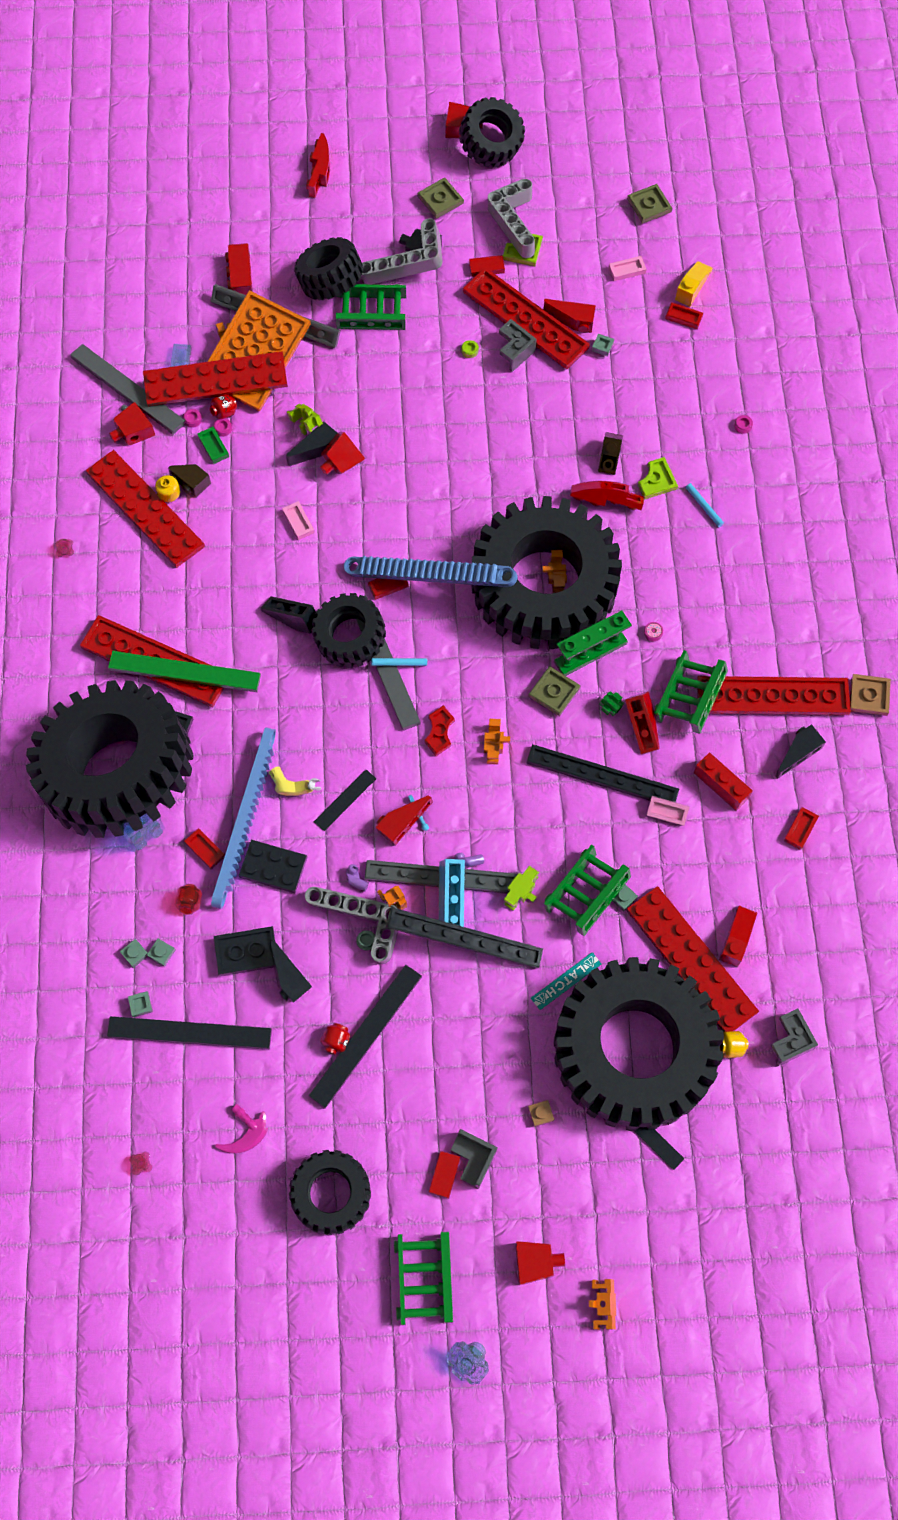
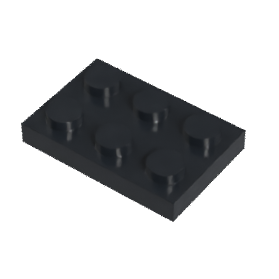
M251 839L239 878L296 893L308 857L305 854Z
M273 926L214 936L219 977L273 968L268 944L271 940L275 941Z

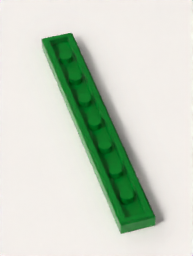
M112 651L108 666L110 671L250 692H258L261 673L118 651Z

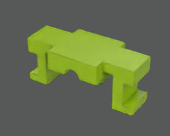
M297 404L291 412L287 411L288 417L293 423L301 417L303 418L299 421V428L303 435H306L307 431L312 432L315 426L323 424L320 416L305 404Z
M528 866L523 874L518 873L508 887L510 892L504 898V905L514 911L518 906L519 899L523 903L526 899L534 902L537 897L531 892L535 888L539 872Z

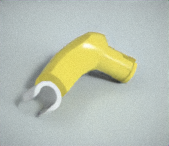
M275 767L269 771L276 785L275 791L279 795L299 796L311 793L313 790H321V787H315V783L321 781L319 779L312 778L310 781L293 782L286 780L280 767Z

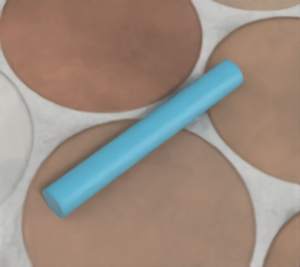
M691 483L686 486L687 491L714 523L721 527L724 524L721 518Z
M371 658V666H427V658Z

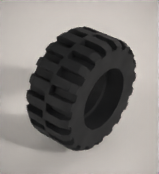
M485 97L480 101L477 100L469 107L460 124L459 140L463 144L464 152L467 151V156L470 159H475L477 164L482 163L485 167L492 165L494 168L499 165L503 166L508 161L510 162L525 138V126L523 125L522 117H519L520 113L517 109L514 110L512 108V104L505 103L503 99L496 100V97H490L488 100ZM491 123L496 125L502 131L505 141L493 142L488 140L481 133L479 124Z
M332 237L328 240H321V242L305 249V252L301 253L299 259L295 262L294 272L306 296L314 300H329L335 296H341L342 293L348 292L351 287L356 285V282L361 279L363 264L352 242L342 237H337L336 239Z
M342 593L340 597H331V601L328 603L325 601L321 605V610L317 609L315 613L317 618L312 620V635L320 653L331 664L335 662L336 666L339 667L346 665L347 668H353L355 664L358 667L362 666V662L366 660L370 662L372 656H377L380 652L379 647H383L385 643L383 638L386 637L385 624L378 607L375 606L373 601L367 600L363 595L358 597L356 593H350V595ZM359 619L365 622L363 632L356 639L349 642H340L333 639L336 627L343 621Z
M322 1150V1153L317 1154L316 1152L311 1154L309 1159H304L301 1162V1166L295 1169L294 1177L289 1185V1199L297 1218L303 1225L313 1230V1232L325 1235L342 1234L344 1231L354 1228L355 1224L363 1219L365 1212L368 1210L371 1199L370 1182L366 1171L353 1156L338 1150ZM328 1172L342 1175L350 1186V1197L347 1204L341 1210L333 1213H326L317 1209L310 1195L312 1184L316 1178Z

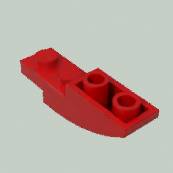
M321 133L319 139H316L315 150L310 154L312 170L311 178L306 183V189H308L309 197L316 198L320 185L327 187L330 175L329 146L324 133Z
M589 481L571 486L570 496L579 501H588L595 506H605L607 500L615 505H625L631 510H642L644 505V497L630 493L629 485L611 481Z

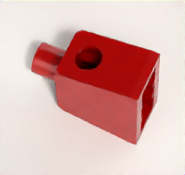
M449 102L445 138L460 137V124L470 106ZM483 123L479 124L480 129H483Z
M136 402L114 417L113 421L116 429L109 433L113 442L123 438L128 445H133L155 436L152 424Z
M338 432L322 452L326 462L320 466V469L326 475L332 470L342 474L366 458L345 432Z
M521 1241L515 1243L519 1285L553 1277V1267L565 1266L564 1253L552 1254L551 1244Z

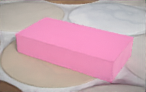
M641 256L609 263L608 267L613 281L646 274L647 270Z
M299 501L282 508L298 540L315 533Z
M652 796L647 816L684 826L689 806Z

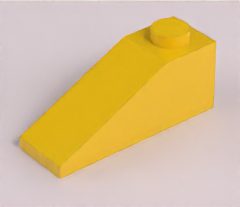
M697 261L679 284L675 300L691 307L713 268Z

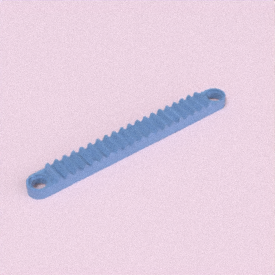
M372 556L349 557L344 563V570L353 577L511 587L518 579L514 569L509 566L496 564H469L467 562L455 563L453 561L441 562L438 560L436 562L433 560L421 561L419 559L407 560L405 558L388 559L385 557L374 558ZM357 562L356 570L351 571V564ZM511 572L510 580L503 581V575Z
M267 727L264 729L212 896L211 907L222 909L228 892L233 891L231 886L235 884L233 877H237L236 870L240 868L238 863L242 861L240 855H244L242 848H246L245 841H248L247 834L251 832L249 827L253 825L252 819H255L254 812H257L256 805H259L258 798H261L262 784L266 783L264 777L268 776L267 770H270L269 763H272L271 756H274L275 729Z

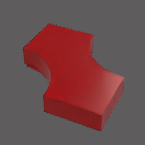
M444 705L428 715L432 724V730L425 739V744L435 756L451 747L448 730L451 724L455 722V718Z

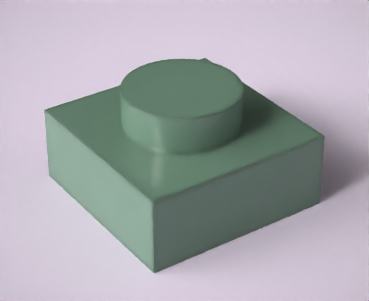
M598 334L592 346V351L608 357L614 344V339Z
M625 884L613 899V902L625 911L637 899L638 895Z
M158 938L147 956L165 967L175 952V948Z
M136 939L120 951L133 968L143 961L148 954Z
M148 991L128 996L132 1017L153 1012Z

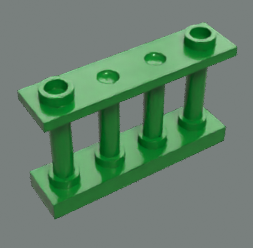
M356 284L348 292L338 296L343 298L342 313H336L337 329H406L405 314H400L401 298H406V285ZM349 298H360L359 313H349ZM367 298H377L376 313H366ZM384 298H394V314H383Z
M621 610L557 643V647L563 655L554 659V663L560 673L567 676L627 645L628 640L622 631L632 627V624L624 612Z
M683 650L681 657L679 656L676 660V668L661 701L655 706L654 714L657 721L662 723L665 715L685 720L691 724L693 732L700 734L728 672L726 661L718 659L716 666L713 667L695 663L689 660L687 651ZM686 668L711 674L709 682L705 683L683 677ZM679 684L702 689L704 693L698 699L676 693ZM673 699L695 705L697 709L695 713L688 714L670 709L669 705Z
M592 844L581 853L578 862L553 893L547 895L544 901L546 912L550 914L554 908L560 910L576 921L577 931L583 936L587 934L631 878L630 868L624 864L620 869H614L596 858L595 846ZM591 863L612 876V879L608 884H602L585 873L584 870ZM580 878L599 890L600 894L596 899H591L572 887V885ZM568 893L587 905L588 909L584 914H579L560 902V900Z
M441 1232V1238H437V1240L403 1242L402 1234H398V1240H394V1253L399 1254L400 1307H396L397 1321H401V1325H406L405 1318L440 1316V1319L444 1318V1323H453L449 1232ZM437 1249V1251H441L442 1260H437L438 1262L403 1263V1251ZM432 1271L442 1273L443 1282H438V1285L404 1286V1273ZM439 1294V1296H443L444 1305L434 1308L405 1309V1295Z

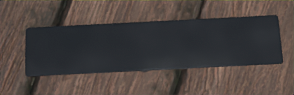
M365 770L314 823L325 831L376 780V777Z
M639 1127L634 1131L673 1170L684 1160V1157L655 1129L647 1130V1127Z

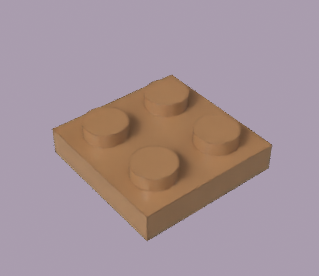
M853 674L850 691L851 711L887 716L889 714L891 679Z

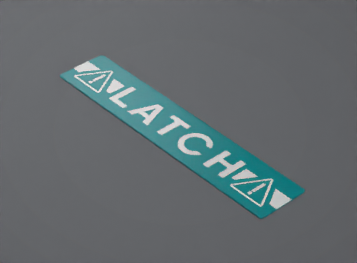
M593 952L532 996L531 1000L539 1010L543 1009L602 963Z

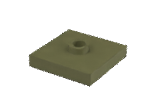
M445 177L417 193V197L436 219L464 204V199Z
M658 184L627 195L628 202L642 224L672 212L673 208Z
M549 666L528 697L560 717L579 691L581 685Z

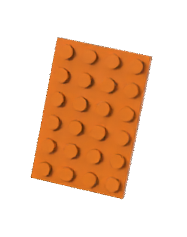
M249 290L207 362L283 351L286 368L311 322ZM273 389L229 396L261 411Z

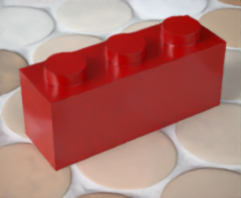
M248 243L228 245V252H225L226 263H229V266H226L227 277H230V280H227L228 289L247 295L249 290L253 292Z
M710 752L696 765L693 772L735 811L749 799L753 792L751 788Z

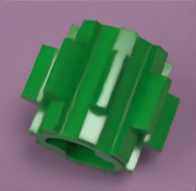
M611 691L608 692L600 701L601 710L606 715H616L624 705V702L621 700L623 697L617 692L614 694Z

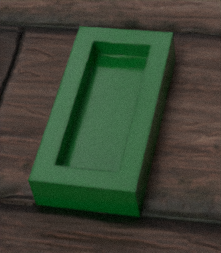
M214 427L197 433L213 464L229 458V453Z

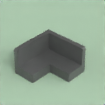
M510 319L499 329V334L509 341L500 350V355L510 362L509 370L513 372L535 352L537 339Z
M798 1008L779 1017L788 1036L771 1045L778 1058L777 1066L783 1065L818 1046Z
M462 1129L458 1132L451 1152L469 1160L460 1180L479 1189L498 1147Z

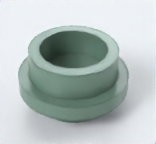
M368 930L360 932L356 939L358 947L365 951L371 950L375 934Z

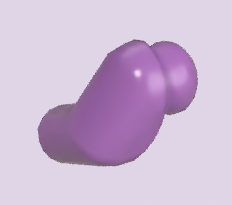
M461 852L454 856V859L465 860V866L484 864L482 854L465 857L464 853Z
M349 865L346 870L348 883L365 892L369 883L360 879L359 869L356 865Z

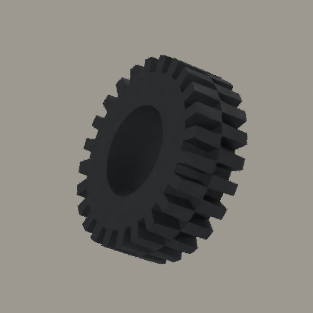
M543 496L541 508H536L533 497L524 499L522 511L513 502L507 505L505 517L498 511L492 516L491 527L487 524L482 527L480 540L476 539L472 563L509 566L513 569L521 559L528 555L539 552L551 553V550H562L563 558L574 567L578 575V579L572 586L552 594L532 591L521 584L518 579L511 587L471 585L472 594H475L477 609H483V619L488 625L496 621V633L503 637L509 630L512 631V642L520 645L523 637L530 638V648L539 649L540 641L548 640L549 649H558L557 643L560 642V639H567L606 619L607 612L611 613L622 569V560H618L620 547L618 543L612 544L614 533L610 527L601 531L603 519L599 515L595 514L590 520H587L588 508L582 504L579 505L575 513L570 512L571 500L562 498L558 509L552 508V496ZM511 572L503 575V581L510 580Z
M116 680L107 681L106 690L103 693L97 684L87 686L89 693L87 698L82 699L78 691L70 694L69 696L74 704L69 708L61 702L57 703L53 709L58 717L56 720L46 715L42 718L40 724L45 732H33L31 740L35 747L27 748L26 756L31 762L26 765L27 773L31 777L29 781L53 817L58 819L66 829L69 830L73 827L77 834L83 836L90 830L95 838H104L107 827L115 837L124 835V823L127 822L134 831L143 828L140 817L146 813L153 822L159 819L161 815L156 806L161 803L170 809L176 803L170 790L183 793L186 784L182 776L190 777L192 773V767L189 763V760H193V751L189 745L191 741L171 703L167 702L162 693L158 691L155 694L152 688L146 684H143L138 689L134 681L126 680L121 690ZM120 741L137 742L132 756L118 769L98 776L84 775L88 762L102 748Z
M629 957L625 964L619 965L618 960L608 962L603 970H599L598 967L589 972L587 979L584 981L580 980L575 985L572 994L566 998L554 1036V1047L556 1049L555 1065L560 1068V1080L563 1086H568L572 1091L571 1098L577 1105L581 1102L588 1108L586 1113L591 1117L595 1118L598 1115L606 1119V1125L615 1127L617 1124L624 1125L626 1130L636 1131L639 1127H647V1130L657 1129L661 1124H672L684 1114H688L707 1094L710 1086L716 1080L718 1075L717 1068L723 1059L720 1045L724 1040L723 1030H718L716 1026L720 1020L717 1009L711 1011L708 1007V1003L711 1000L710 996L706 991L699 994L694 989L697 981L690 975L686 980L677 975L678 967L672 964L667 970L658 967L660 960L650 958L647 964H641L638 957ZM625 1011H641L654 1016L666 1027L672 1039L673 1058L670 1067L663 1073L650 1078H633L619 1072L610 1064L603 1052L601 1045L603 1025L611 1017Z

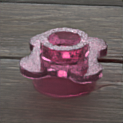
M60 539L55 543L57 548L56 555L58 557L63 555L72 556L74 554L72 549L73 541L71 539Z
M144 1151L142 1154L130 1157L129 1161L133 1167L132 1173L137 1176L141 1172H150L153 1166L150 1164V1154Z

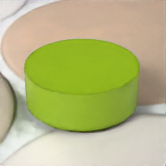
M472 340L465 341L461 346L462 355L466 358L477 356L478 344Z

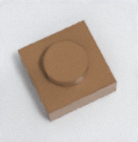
M548 1100L528 1106L534 1127L554 1121Z

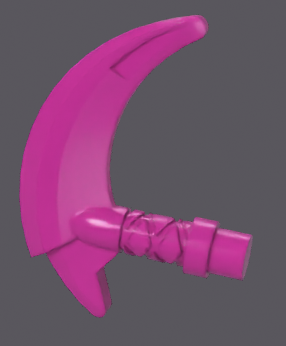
M236 1104L231 1110L237 1118H241L249 1129L241 1139L234 1143L215 1145L217 1149L228 1153H242L254 1148L262 1141L268 1131V1128H265L266 1114L264 1111H262L259 1119L252 1120L245 1110Z

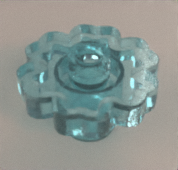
M463 1341L460 1343L456 1342L446 1354L447 1364L452 1367V1373L461 1381L467 1380L471 1385L480 1384L489 1372L488 1362L484 1360L486 1350L478 1342H472L468 1345Z

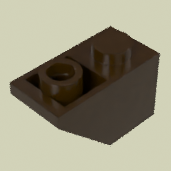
M605 433L598 472L616 474L623 435Z
M196 464L172 465L168 467L170 476H173L178 481V484L182 486L187 494H192L196 498L211 484L209 474Z

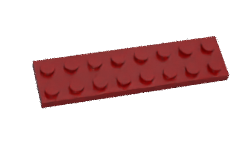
M486 267L463 288L464 294L506 324L512 319L537 339L536 347L565 369H568L590 347L587 341Z
M283 351L143 371L148 407L213 398L223 394L234 395L288 387Z
M112 450L86 469L87 475L176 568L205 547L204 542L158 497L152 488L115 450Z
M100 615L97 616L80 644L81 649L110 661L112 651L210 665ZM144 676L212 708L224 687Z
M697 676L696 680L706 683L707 681L709 682L711 676ZM726 676L709 714L850 715L848 678ZM697 688V698L699 699V697H702L704 690Z
M658 886L627 908L626 911L669 965L672 964L679 968L677 975L684 980L690 975L697 981L694 989L699 994L704 991L708 993L711 998L708 1007L711 1011L717 1009L720 1017L717 1025L723 1032L735 1031L759 1012Z

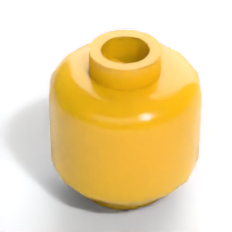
M164 475L156 481L155 489L161 500L173 502L179 497L180 487L178 481L173 476Z
M740 1031L723 1032L724 1040L720 1045L723 1057H742L749 1046L747 1038Z

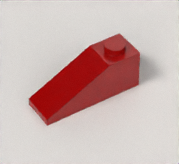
M544 299L543 310L575 331L592 333L596 305Z
M649 692L625 699L641 754L659 750L655 714Z
M427 795L388 812L386 816L382 815L376 823L377 831L396 846L433 803L432 797Z
M738 906L719 960L736 967L739 966L746 951L757 912Z

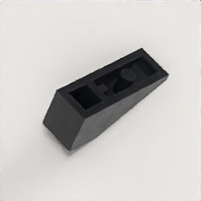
M323 421L322 425L315 428L286 454L287 464L292 466L321 457L322 452L336 436L337 432Z
M272 596L260 608L262 612L290 628L308 634L312 633L313 618H317L313 605Z
M812 724L807 728L805 726L801 727L795 733L796 737L775 775L777 779L820 751L825 745L826 741Z
M271 940L268 944L277 984L281 989L279 994L286 1002L290 1000L294 1003L312 986L278 944Z

